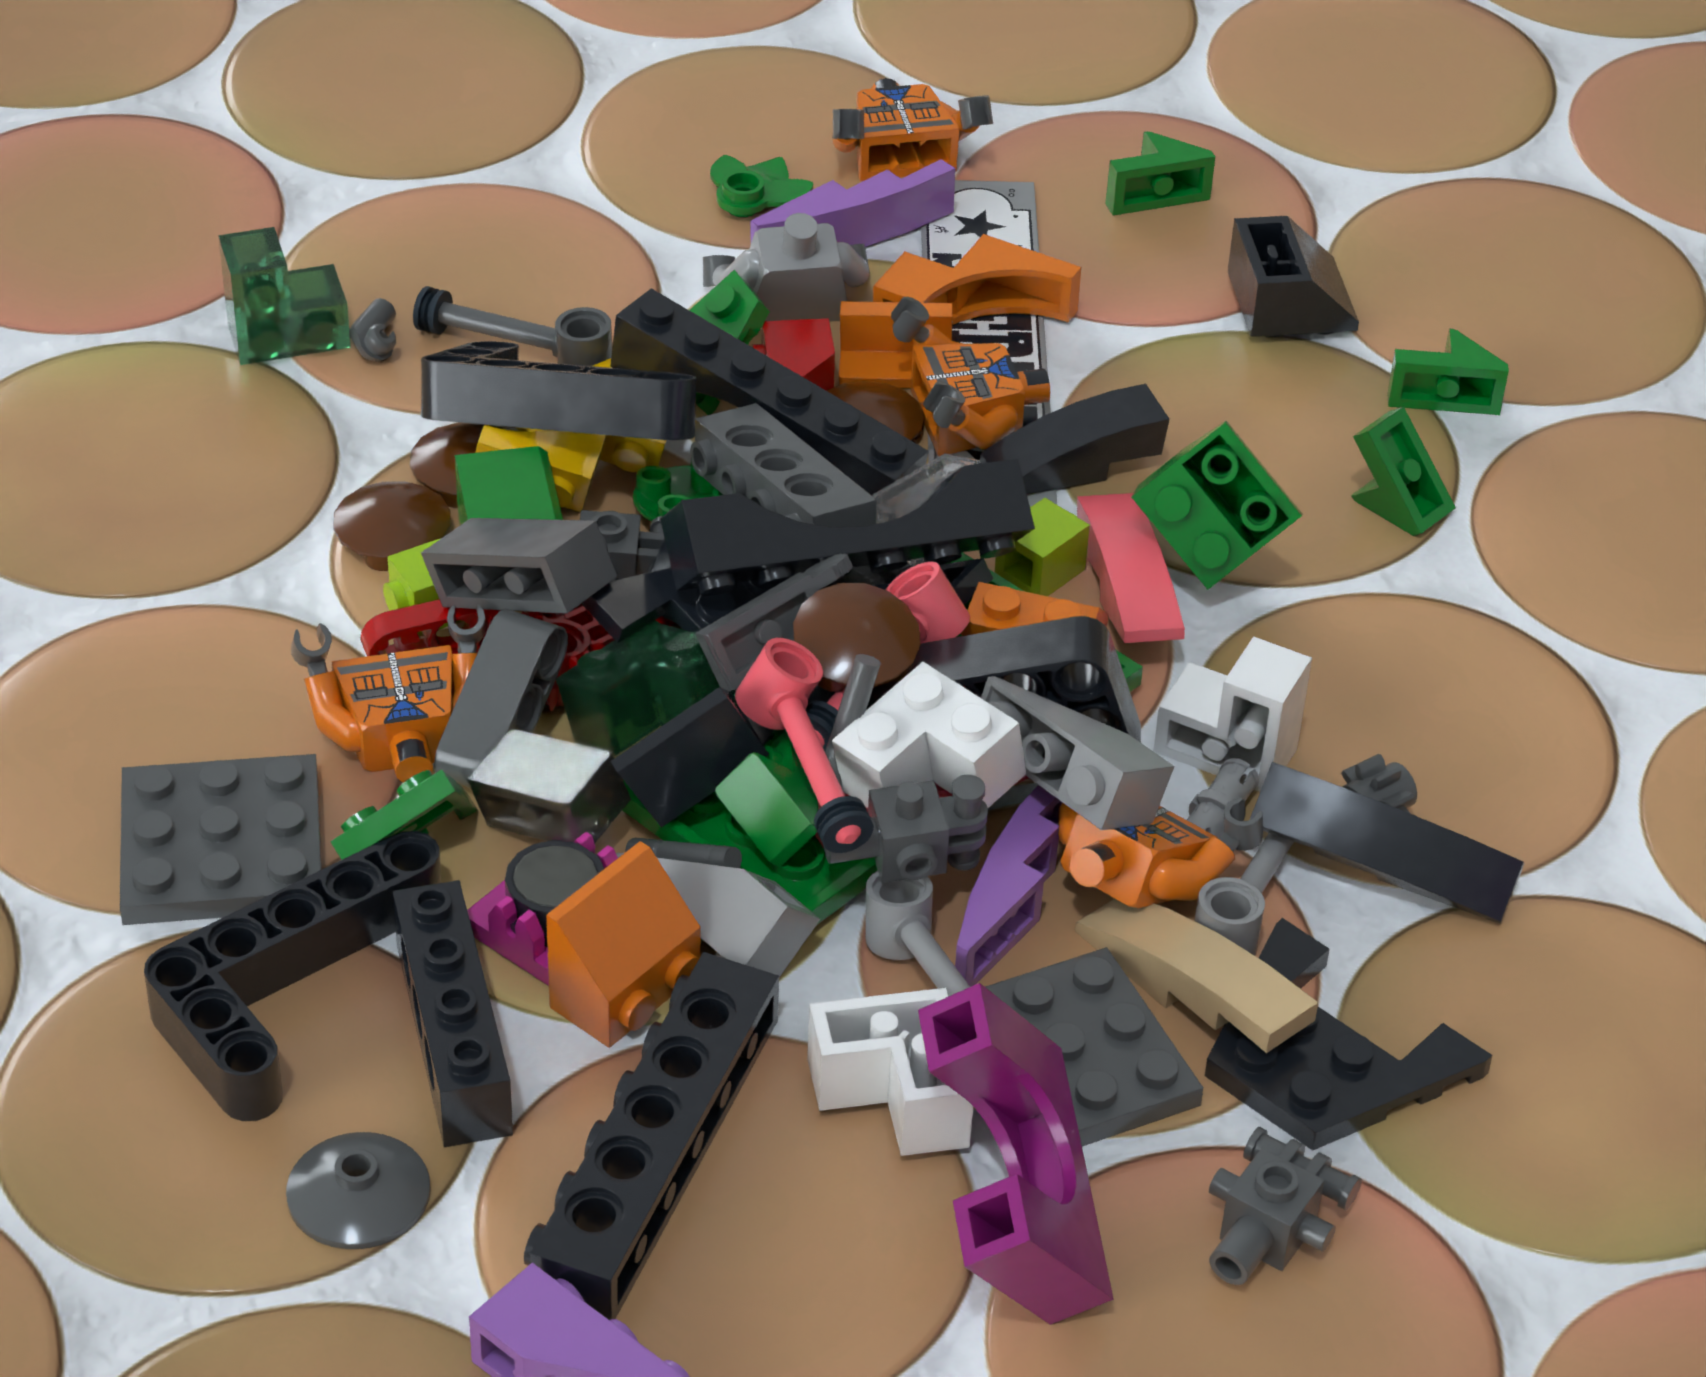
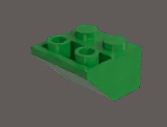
M1224 421L1182 449L1138 484L1131 497L1207 590L1303 515L1227 421Z

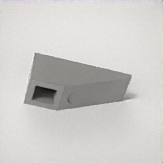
M996 676L988 677L981 699L1019 722L1026 776L1100 830L1153 823L1175 766L1125 732Z
M616 853V855H617L618 858H619L621 855L624 854V853ZM657 858L700 925L701 944L703 941L717 951L715 956L770 972L780 977L820 920L777 882L745 869Z

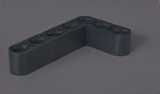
M497 341L472 342L421 358V417L438 421L657 440H686L695 437L697 377L681 373L519 360L518 344Z
M1075 616L927 642L920 645L913 669L921 662H925L980 698L988 677L996 676L1125 732L1141 743V723L1112 637L1107 627L1097 619L1087 616ZM888 682L874 687L867 709L898 682ZM817 685L808 698V704L814 700L827 703L835 692L822 689Z
M404 831L394 834L163 946L149 956L145 962L144 976L150 1016L154 1026L221 1109L231 1118L240 1121H258L274 1113L282 1102L283 1091L277 1044L247 1006L395 933L393 891L442 883L440 849L436 840L428 834L418 831Z

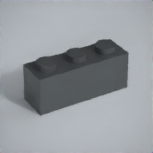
M470 518L421 552L443 607L449 608L455 605V608L477 609L478 604L482 609L503 610L506 608L512 611L569 613L617 577L608 553L606 540L601 534L597 522L589 520Z

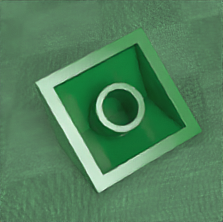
M535 446L455 455L459 526L470 518L563 520L546 450Z

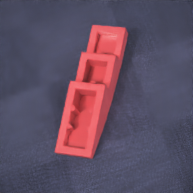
M1133 493L1077 496V517L1090 524L1088 560L1100 578V603L1105 612L1109 614V618L1123 642L1135 643L1184 639L1185 627L1160 545L1148 517L1131 498Z

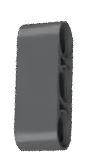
M506 608L498 612L487 630L438 744L434 761L435 773L442 769L460 785L495 797L505 793L515 777L563 664L568 645V635L564 627Z

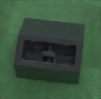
M1288 216L1234 218L1227 272L1251 337H1279L1291 334H1332L1334 332L1358 331L1359 320L1335 259L1328 251Z

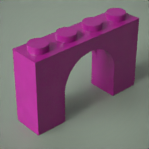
M981 983L919 1009L918 1014L929 1072L965 1098L978 1111L997 1142L1009 1177L953 1200L965 1268L1050 1325L1114 1300L1062 1048Z

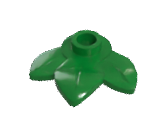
M723 155L714 162L710 169V178L718 187L716 192L718 205L736 217H750L766 207H779L813 190V182L789 179L788 169L783 157H776L746 167L744 163L734 157Z

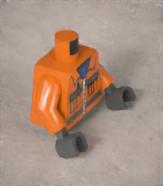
M881 79L875 82L871 89H862L857 93L856 109H833V144L841 152H851L855 148L857 149L858 177L860 181H865L885 170H889L899 178L906 177L940 159L954 167L955 172H957L958 142L975 132L980 125L993 124L989 95L960 99L958 100V111L940 101L928 85L899 86L893 79Z
M903 297L891 312V318L894 321L893 333L895 337L902 342H910L914 339L911 393L921 406L924 414V424L937 456L949 455L976 447L986 450L1004 437L1023 427L1024 405L1043 403L1050 400V382L1047 371L1042 368L1017 372L1005 346L999 343L963 344L950 340L931 324L924 327L923 325L929 319V313L919 301L911 297Z
M477 604V624L471 629H461L456 625L455 605H452L449 609L447 616L448 629L452 639L458 643V654H452L451 646L445 645L331 661L332 671L328 672L325 663L332 642L329 629L322 623L318 624L317 637L322 648L315 651L303 647L299 631L296 629L291 644V655L299 665L308 669L310 677L304 678L317 728L345 751L356 752L363 769L367 771L377 772L394 769L397 779L403 783L420 772L430 770L432 773V763L435 761L438 744L477 656V642L485 635L486 621L484 610Z
M1236 798L1228 802L1223 812L1224 833L1218 839L1217 836L1160 805L1151 824L1100 830L1062 802L1058 812V835L1061 843L1065 845V849L1060 863L1062 868L1071 873L1074 880L1080 885L1095 887L1130 907L1142 908L1151 906L1154 903L1159 904L1172 900L1192 901L1198 899L1201 888L1207 882L1218 878L1235 860L1233 853L1235 849L1246 851L1259 846L1263 839V811L1256 813L1254 818L1243 821L1246 814L1245 800L1243 798Z

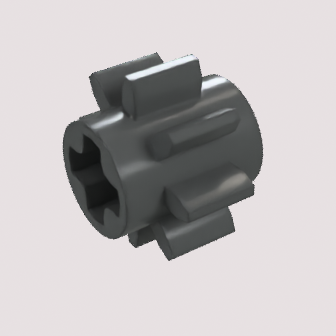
M1381 754L1370 757L1343 770L1341 773L1347 782L1346 785L1342 786L1343 788L1408 813L1410 812L1407 808L1416 803L1417 788L1409 771L1397 762L1385 765Z

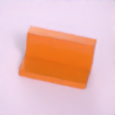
M841 301L839 385L866 380L888 383L898 388H911L914 339L910 342H902L893 333L894 321L891 318V312L899 302ZM921 303L929 313V319L923 326L931 324L952 340V303Z

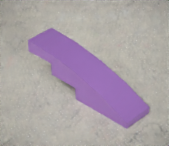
M940 159L902 179L889 170H885L849 189H845L832 180L751 220V242L754 233L759 229L783 227L786 219L795 213H806L811 215L817 224L828 223L834 226L837 242H845L849 245L865 244V247L908 233L954 212L955 168Z
M1039 785L1019 805L990 849L969 896L957 942L955 967L970 987L976 985L1040 920L1043 885L1056 869L1059 841L1058 812L1062 801Z

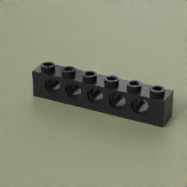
M703 952L690 976L681 975L678 978L671 994L669 1012L663 1023L654 1022L649 1028L642 1048V1059L634 1072L626 1070L620 1078L614 1095V1108L606 1121L597 1120L593 1125L586 1141L584 1160L577 1172L568 1171L562 1178L555 1197V1210L546 1225L538 1223L532 1230L525 1247V1265L529 1266L531 1263H534L553 1279L560 1278L568 1281L578 1290L585 1303L608 1320L616 1319L778 1022L779 975Z

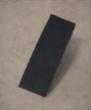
M1146 383L1117 389L1075 402L1042 416L981 452L979 462L981 464L1018 459L1027 494L1106 481L1110 463L1162 455L1170 419Z

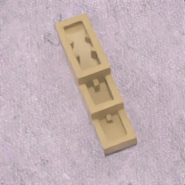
M1113 899L1076 922L1075 932L1096 950L1107 947L1124 973L1164 1008H1168L1180 1000L1214 1030L1230 1022L1266 1053L1313 1023L1316 1019L1318 1002L1282 974L1216 931L1169 908L1155 903L1151 906L1134 908L1125 905L1117 899Z

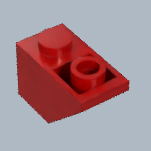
M829 318L764 322L761 344H752V348L824 390L834 387L835 348Z

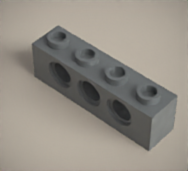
M757 403L695 418V442L692 443L690 448L692 465L699 476H702L723 495L741 493L770 511L809 524L832 528L866 527L876 524L877 500Z

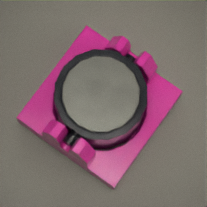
M585 832L574 842L551 840L533 844L518 852L508 864L505 880L467 910L474 938L549 986L546 915L618 859L615 850L607 845L595 854L596 847L593 837L588 832Z

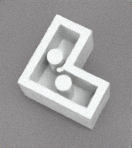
M1253 636L1228 676L1189 662L1159 705L1153 752L1216 776L1226 760L1231 758L1241 759L1250 765L1239 782L1242 784L1249 772L1255 769L1259 777V783L1255 790L1260 792L1271 763L1275 762L1287 766L1297 750L1312 657Z
M921 662L869 707L860 718L854 720L832 740L843 792L849 796L859 798L867 808L869 790L899 786L905 782L919 783L934 780L936 784L952 794V783L961 775H975L983 780L985 783V796L982 800L986 803L987 808H989L1026 775L1019 722L925 662Z
M946 988L809 1003L807 1060L819 1111L888 1103L901 1156L970 1148L973 1106L929 1072L918 1014L919 1009L948 997Z

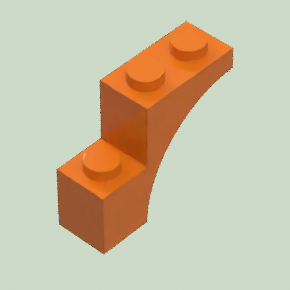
M983 234L954 268L904 251L873 286V302H900L903 297H911L920 303H952V325L971 318L1010 313L1039 315L1069 322L1078 311L1081 267Z

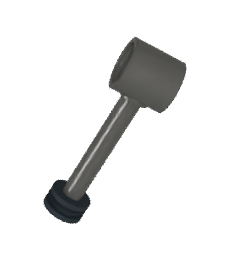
M429 286L422 288L414 304L413 323L417 330L439 335L445 331L447 326H452L552 350L553 356L557 357L558 364L593 366L610 359L612 356L611 319L605 312L590 307L570 309L557 318L555 328L453 304L452 295L449 291Z

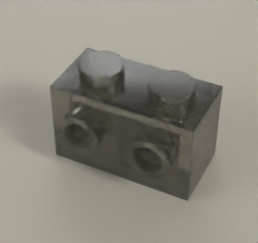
M513 728L506 733L467 779L487 826L543 841L574 842L583 833L588 832L592 835L595 844L631 800L622 777L610 762L614 759L612 752L605 751L599 747H588L555 739L549 735H538Z

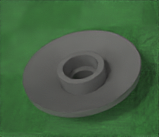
M372 1132L342 1134L317 1144L298 1160L288 1178L286 1187L287 1204L290 1215L296 1225L317 1242L341 1249L372 1248L397 1239L419 1221L430 1197L429 1173L418 1153L406 1143L396 1138Z

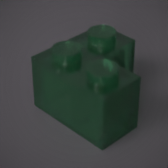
M275 227L218 235L227 323L240 365L351 348L347 301L334 264L288 271Z
M655 620L619 643L614 640L602 649L584 654L577 661V665L555 678L575 743L617 756L719 688L718 681L695 635L696 632H689L661 624ZM737 689L732 690V691H729V692L732 693V695L734 696V698H735V692H736Z

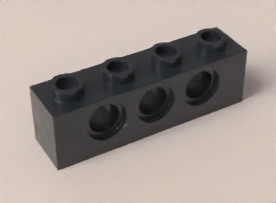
M460 880L393 891L397 949L443 1146L445 1148L512 1136L510 1076Z

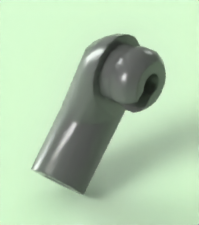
M382 298L375 299L349 329V336L361 356L373 362L384 361L389 358L396 345L394 331L389 336L384 332L395 319L396 311L390 302Z

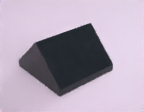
M719 687L610 762L662 828L715 792L716 787L749 754L754 752L766 757L769 753L748 718L739 708L732 693Z

